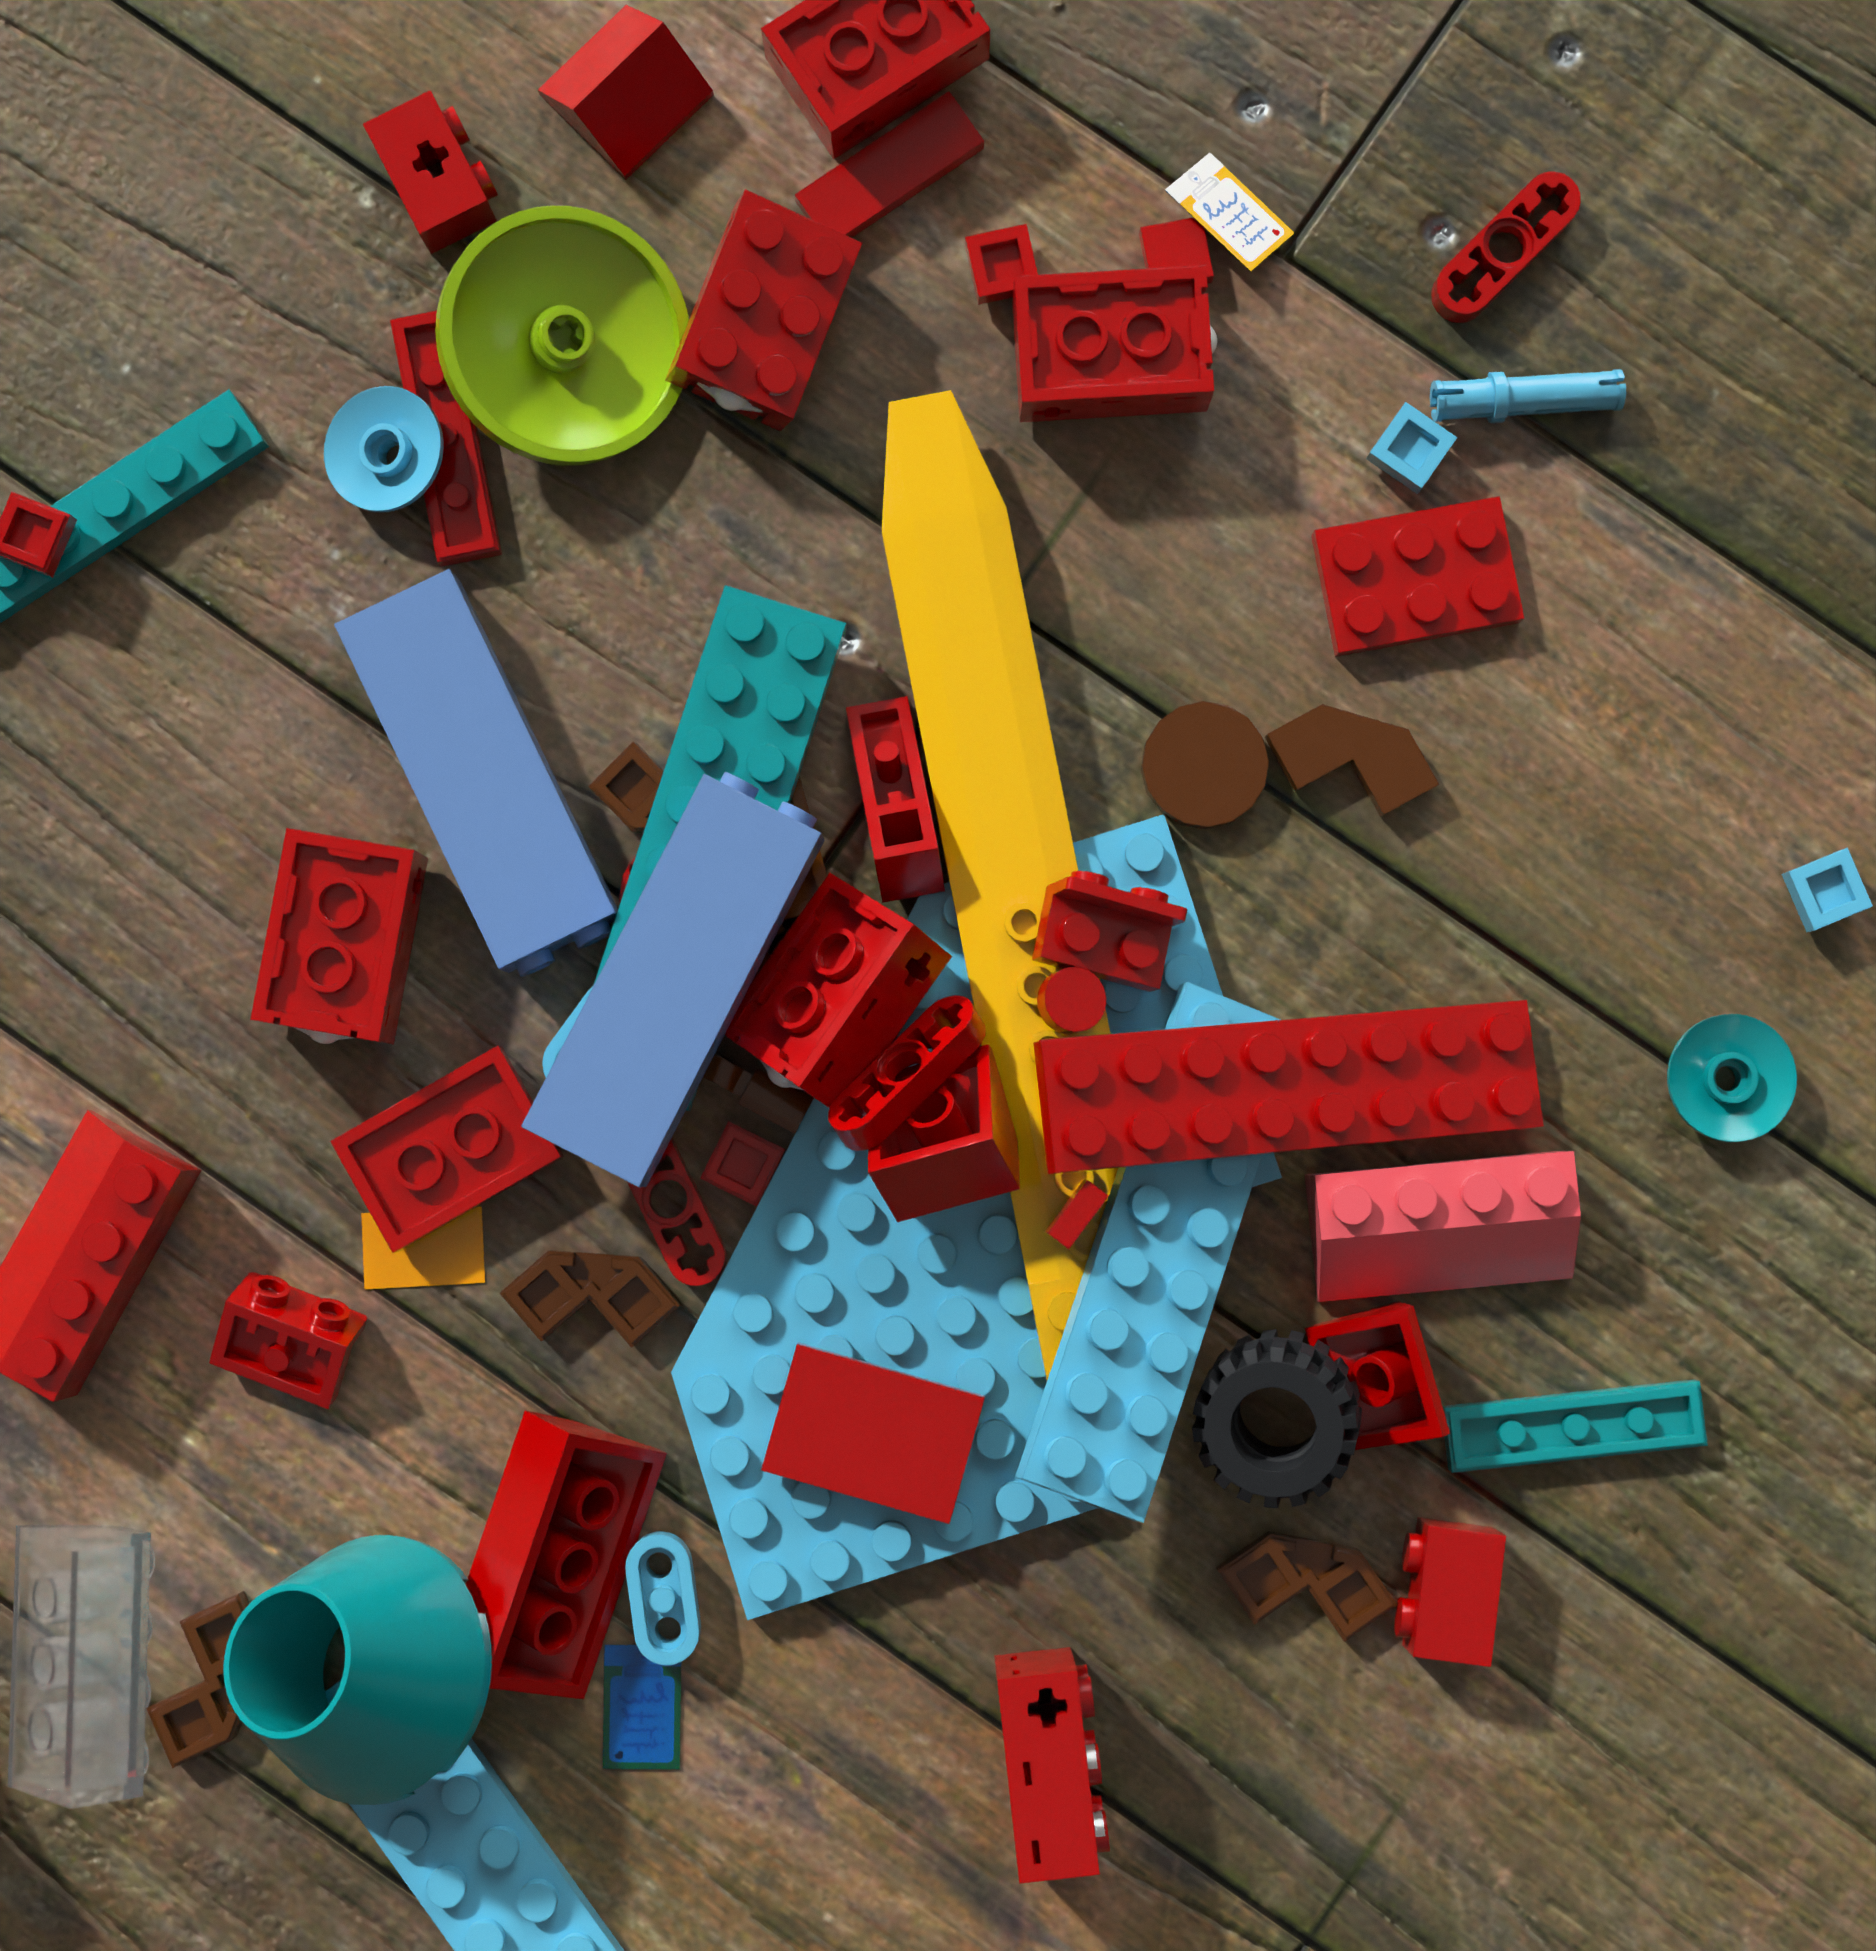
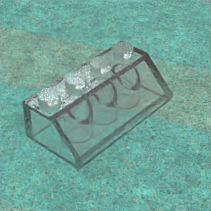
M106 1525L16 1526L8 1787L69 1809L143 1797L144 1774L149 1766V1750L145 1742L146 1708L151 1700V1685L147 1676V1647L153 1634V1620L149 1611V1579L155 1568V1555L151 1546V1532L123 1526Z

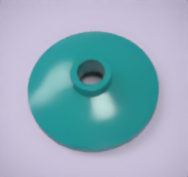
M1723 1014L1698 1022L1678 1040L1668 1063L1667 1085L1676 1111L1691 1128L1708 1138L1718 1141L1741 1142L1752 1140L1768 1133L1786 1116L1796 1093L1797 1071L1788 1045L1772 1027L1747 1015ZM1723 1066L1729 1068L1735 1076L1734 1085L1727 1091L1722 1090L1717 1085L1715 1079L1717 1071Z

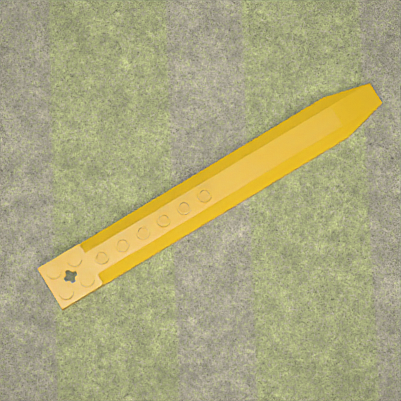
M949 390L889 402L882 538L973 1005L986 1027V1035L981 1046L989 1044L994 1053L1018 1139L1020 1189L1010 1192L1046 1380H1048L1108 1198L1069 1249L1047 1234L1045 1230L1083 1179L1089 1180L1109 1197L1118 1168L1048 1175L1033 1043L1044 1039L1111 1033L1106 1008L1102 1018L1095 1026L1074 1034H1064L1053 1030L1044 1022L1038 1010L1037 996L1041 984L1050 974L1062 969L1032 960L1046 887L1065 877L1071 876V872L1078 871L1007 507L952 391Z

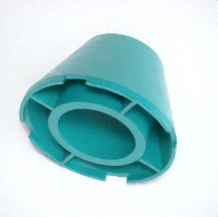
M373 1535L357 1538L331 1549L256 1597L238 1617L226 1645L223 1664L226 1693L234 1712L303 1783L327 1798L354 1805H379L396 1802L414 1795V1790L424 1785L438 1772H446L457 1761L475 1733L487 1701L492 1669L491 1638L485 1613H478L472 1595L465 1584L469 1579L441 1551L411 1538L393 1535ZM340 1626L345 1645V1663L340 1685L329 1704L324 1690L323 1668L330 1641Z

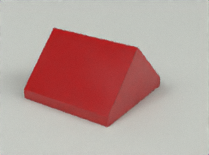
M625 5L538 89L539 95L625 180L714 95L710 85L664 22L628 5Z
M1397 1301L1304 1328L1309 1345L1314 1347L1317 1340L1330 1347L1328 1356L1333 1361L1341 1357L1349 1367L1347 1378L1350 1382L1356 1381L1360 1392L1358 1407L1362 1408L1355 1450L1440 1438L1450 1434L1414 1306Z

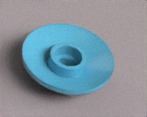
M379 386L362 391L349 399L339 409L328 428L324 443V463L329 480L335 490L345 500L361 509L372 512H391L404 508L419 499L431 486L438 474L444 450L442 429L431 407L423 399L406 389L394 386ZM399 445V453L396 459L388 465L386 460L388 451L392 447Z

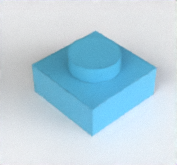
M1405 402L1366 459L1418 494L1458 437Z
M1848 848L1781 874L1806 933L1873 907Z

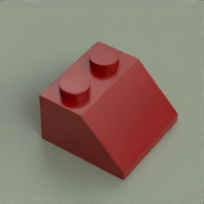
M989 1044L978 1047L882 1143L868 1149V1174L897 1222L1020 1189L1018 1139L995 1056ZM921 1064L906 1067L897 1074L894 1081H903L911 1077L919 1070Z

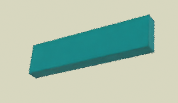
M1694 1379L1443 1406L1450 1431L1449 1435L1444 1436L1448 1470L1452 1473L1708 1446L1700 1381Z

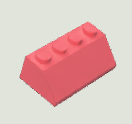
M1551 1151L1305 1174L1318 1302L1573 1278L1581 1220L1574 1151Z

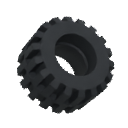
M1277 1329L1263 1330L1260 1339L1253 1340L1249 1334L1237 1340L1235 1347L1231 1351L1226 1348L1217 1357L1212 1369H1209L1195 1401L1193 1415H1196V1420L1192 1427L1194 1442H1201L1202 1444L1198 1456L1204 1468L1214 1465L1217 1469L1214 1481L1223 1489L1231 1482L1240 1487L1236 1498L1249 1504L1253 1494L1265 1496L1264 1507L1278 1508L1281 1498H1290L1292 1507L1306 1504L1308 1494L1313 1491L1318 1497H1321L1331 1489L1332 1481L1335 1477L1338 1479L1342 1478L1348 1469L1351 1455H1354L1362 1414V1408L1358 1407L1360 1392L1356 1381L1350 1382L1347 1378L1349 1367L1341 1357L1333 1361L1328 1356L1330 1349L1328 1345L1320 1340H1317L1314 1347L1302 1342L1305 1333L1291 1330L1289 1338H1279ZM1274 1387L1291 1391L1303 1399L1311 1409L1316 1421L1315 1432L1306 1441L1295 1446L1276 1447L1268 1445L1253 1436L1245 1426L1240 1413V1404L1243 1398L1262 1388Z

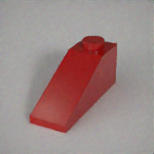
M908 696L846 707L882 903L945 891L939 849Z

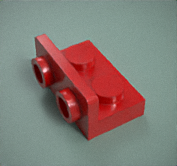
M1073 871L1071 876L1047 885L1032 957L1033 961L1062 969L1081 967L1089 970L1100 979L1148 992L1160 989L1171 929L1173 926L1185 922L1187 908L1168 903L1169 896L1155 889L1135 887L1131 888L1130 892L1109 887V878L1088 871Z
M250 1272L225 1301L209 1364L329 1409L338 1397L352 1346L363 1332L367 1316L349 1309L341 1301L321 1298L289 1286L285 1280L279 1277Z

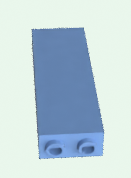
M447 569L335 623L334 626L498 969L508 973L517 969L520 977L527 976L555 962L552 952L575 941L578 949H582L610 936L612 929L609 924L615 921L618 907L468 595L456 575L450 569Z
M724 772L720 781L703 774L521 1125L522 1128L637 1187H646L825 841L822 834L813 829L817 818L782 801L777 811L755 800L759 789L727 772Z

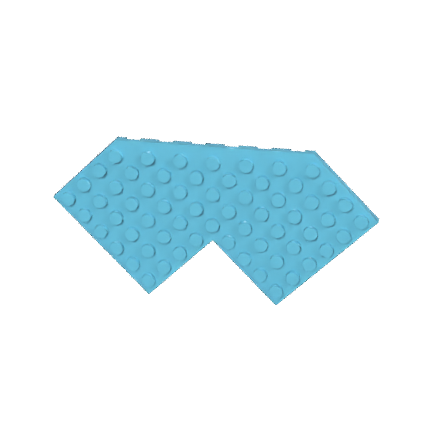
M1159 815L1074 842L1073 846L1078 871H1088L1106 876L1110 880L1109 887L1130 892L1131 888L1135 887L1150 888L1164 892L1169 896L1168 903L1187 908L1185 922L1173 926L1171 929L1160 989L1148 992L1100 979L1106 993V1013L1110 1033L1165 1030L1179 985L1186 982L1223 996L1165 815ZM950 882L944 883L945 891L919 896L907 919L948 952L952 958L893 1042L928 1007L944 997L960 995L968 998L973 1004ZM815 1098L671 1371L747 1620L1097 1509V1507L1015 1478L1047 1380L1010 1192L897 1222L868 1174V1150L854 1151L847 1148L829 1123V1108ZM1274 1153L1262 1154L1252 1187L1282 1178ZM797 1343L985 1396L950 1524L761 1471Z

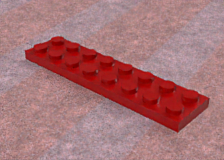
M1527 1000L1044 1039L1033 1043L1048 1175L1513 1131L1544 1126Z

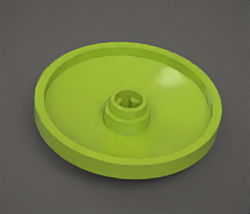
M550 205L518 211L500 219L481 232L465 248L453 265L439 298L435 328L436 347L444 378L453 397L472 423L486 436L509 451L530 460L562 466L584 465L610 459L632 448L651 434L670 413L683 388L669 383L665 379L688 324L689 316L676 279L659 254L641 236L617 220L601 213L579 207Z

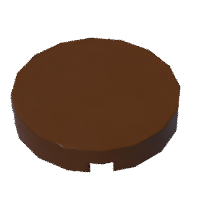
M1201 701L1180 706L1157 723L1144 745L1141 773L1146 793L1153 803L1163 813L1168 815L1170 819L1182 826L1210 829L1230 824L1252 808L1265 787L1269 760L1263 737L1248 717L1228 705Z

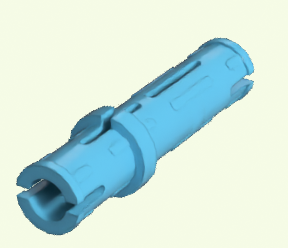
M1621 369L1524 377H1506L1505 373L1501 371L1489 372L1486 379L1433 380L1430 387V407L1437 406V409L1431 411V417L1434 422L1487 417L1490 423H1503L1507 416L1595 410L1621 411L1626 399V383L1617 385V382L1623 381L1625 376Z

